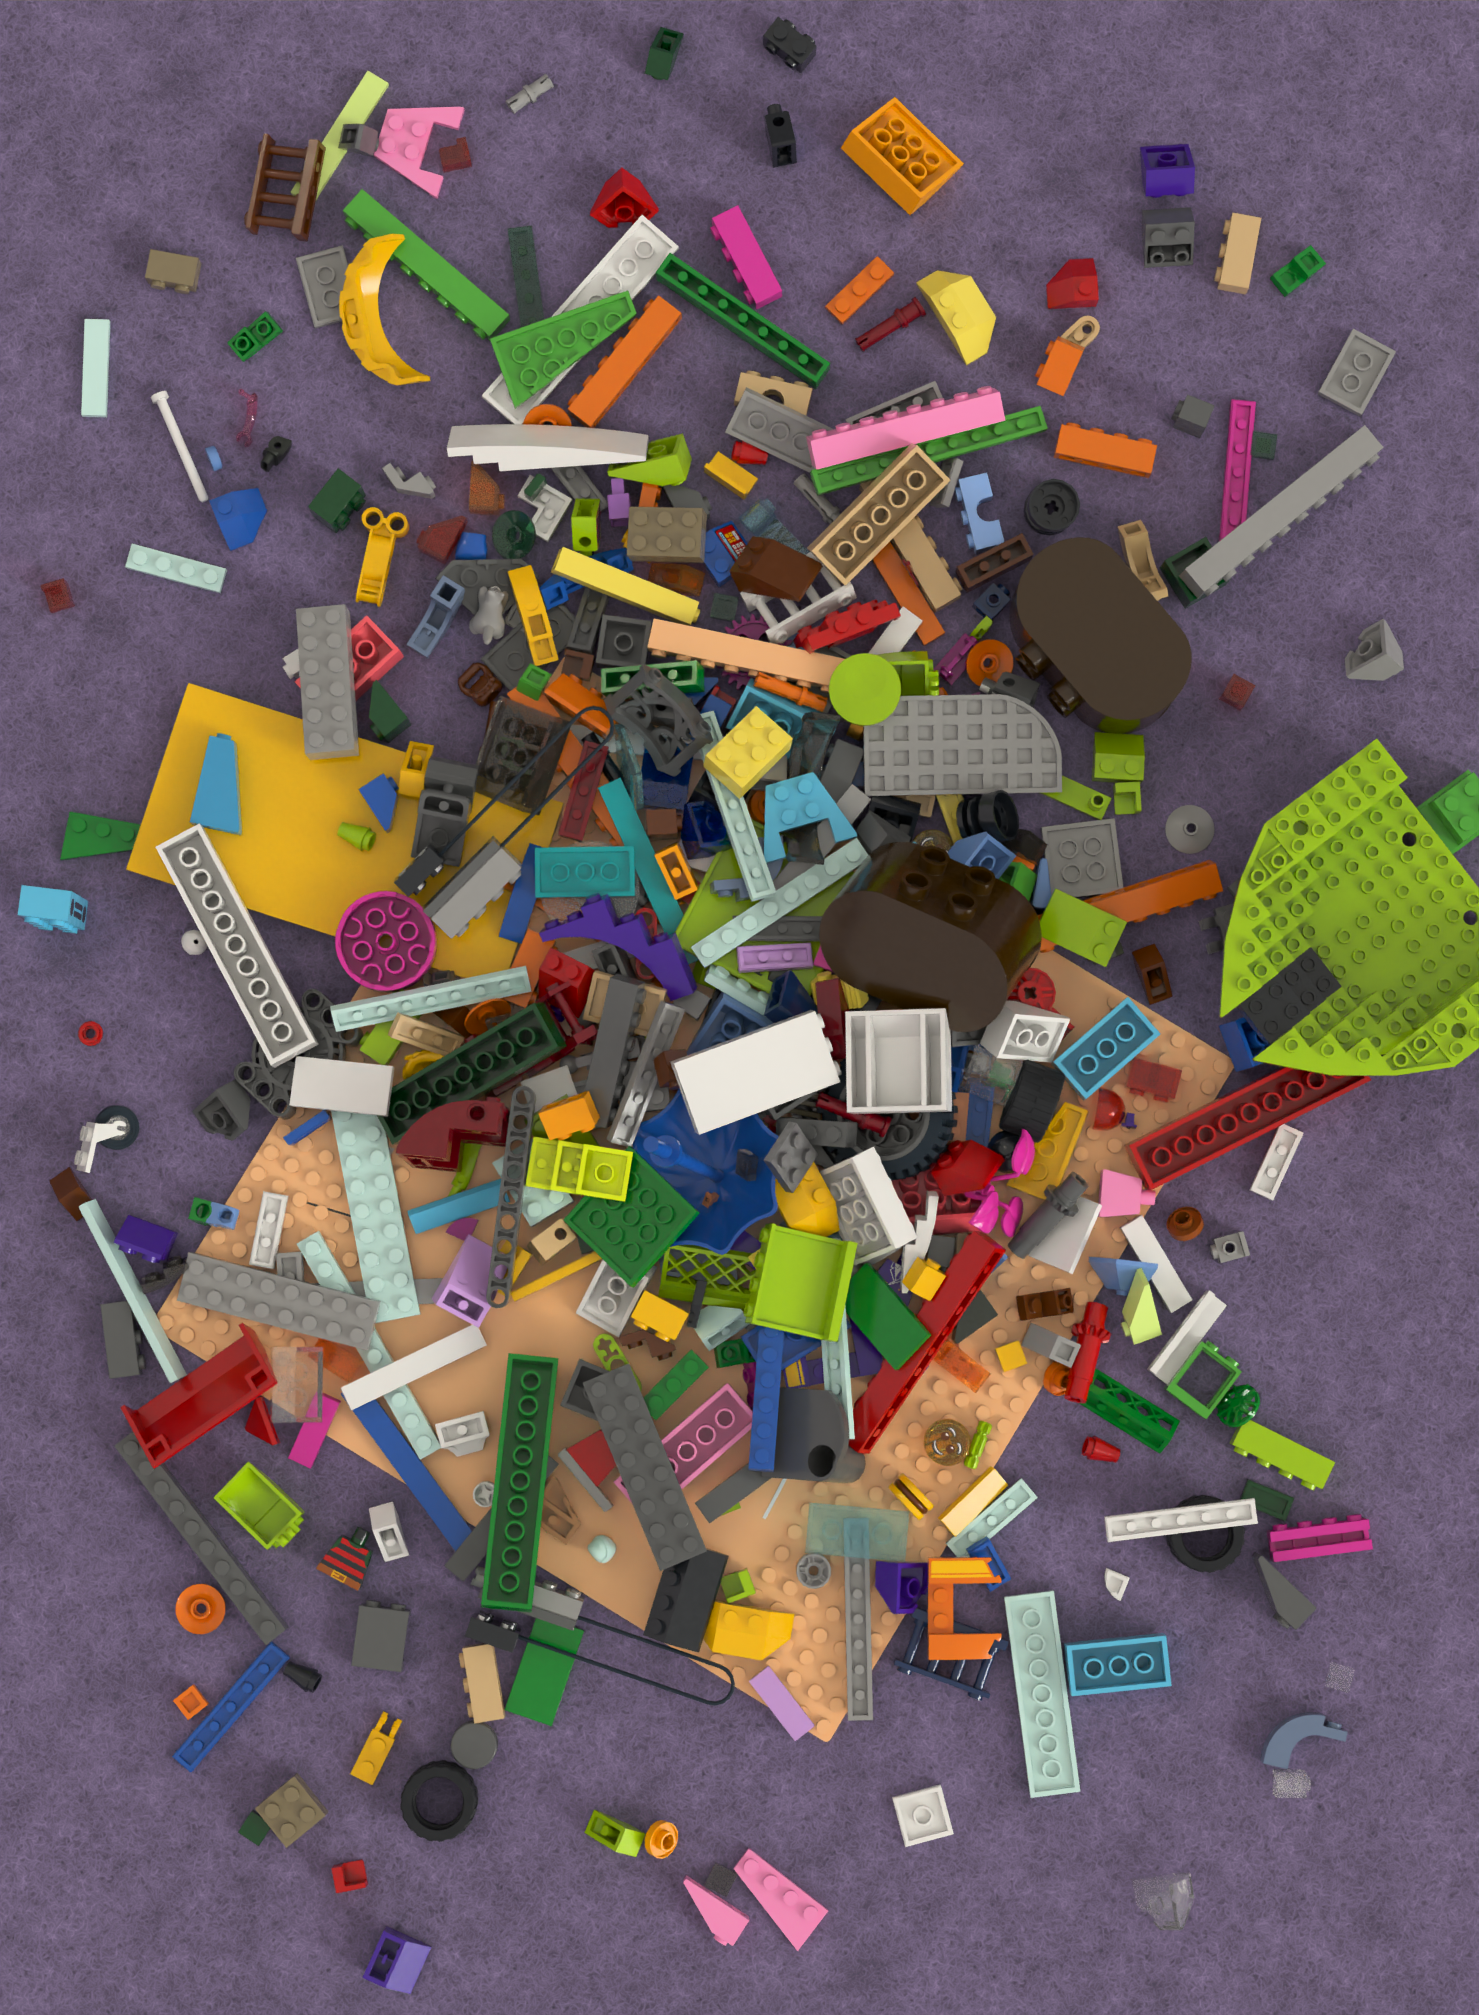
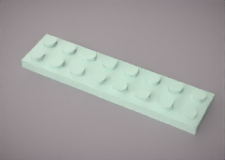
M1054 1591L1004 1596L1030 1798L1080 1792Z

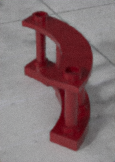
M568 981L562 985L559 982L550 985L545 989L547 993L534 1002H543L567 1046L485 1094L486 1097L496 1098L523 1081L524 1075L527 1074L531 1078L576 1050L575 1047L577 1045L586 1043L598 1033L594 1025L587 1028L584 1025H580L562 992L571 986ZM552 999L555 1000L572 1029L570 1032L572 1034L571 1037L566 1035L548 1002ZM474 1034L464 1040V1043L466 1044L478 1035Z

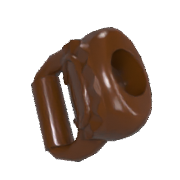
M478 662L473 663L458 678V686L461 692L472 698L481 707L487 706L490 701H493L503 687L501 681L493 676L491 670L486 665ZM481 669L484 674L471 685V688H466L465 685Z

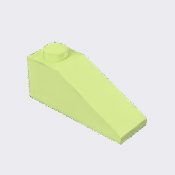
M1142 1268L1136 1270L1122 1310L1124 1322L1121 1323L1125 1337H1131L1134 1345L1162 1335L1150 1285Z

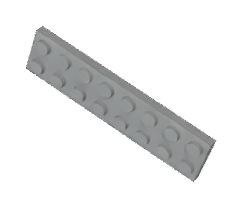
M188 1252L177 1301L363 1350H369L381 1302L194 1252Z

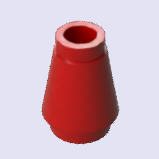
M742 440L741 442H734L731 460L736 461V464H766L767 452Z
M1095 1435L1085 1438L1082 1446V1455L1086 1456L1087 1459L1116 1463L1120 1457V1448Z

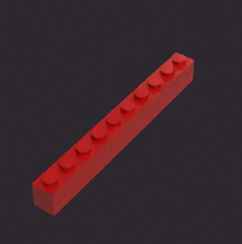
M974 1230L965 1238L964 1246L959 1253L952 1257L950 1266L945 1272L946 1277L931 1301L924 1299L923 1307L915 1315L931 1333V1336L899 1370H894L888 1361L884 1359L878 1374L869 1381L868 1389L863 1396L856 1400L853 1409L855 1439H849L848 1445L857 1453L869 1454L1005 1253L1006 1249L986 1233Z

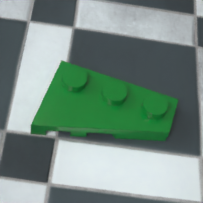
M69 812L60 860L132 851L141 825Z

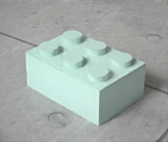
M533 1138L531 1139V1143H530V1151H529L528 1165H529V1159H530V1153H531V1147H532ZM524 1144L512 1150L514 1154L522 1153L524 1151ZM504 1156L492 1163L500 1177H502ZM512 1165L508 1169V1175L511 1179L520 1177L521 1169L518 1165ZM525 1186L522 1213L530 1227H534L575 1201L570 1193ZM509 1190L510 1194L516 1202L518 1199L517 1192L515 1190Z

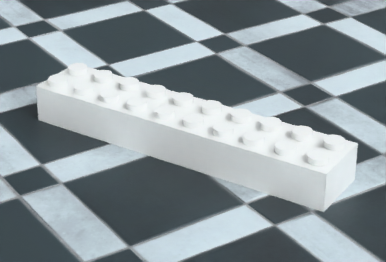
M199 823L156 846L161 859L270 1065L276 1068L319 1045L204 827Z

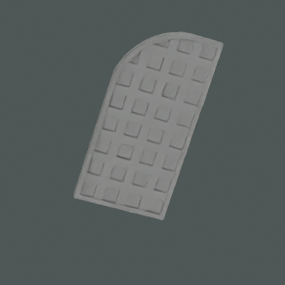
M1008 695L900 696L896 709L886 720L875 725L863 726L864 794L866 796L987 794L998 790H1003L1007 793L1062 792V755L1053 729L1037 710L1025 702Z

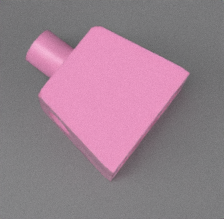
M1103 1169L1100 1173L1098 1204L1102 1205L1098 1217L1139 1214L1140 1204H1155L1156 1192L1154 1190H1142V1179Z

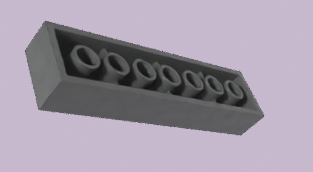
M628 1363L583 1382L585 1391L660 1571L706 1552L704 1542L630 1364Z

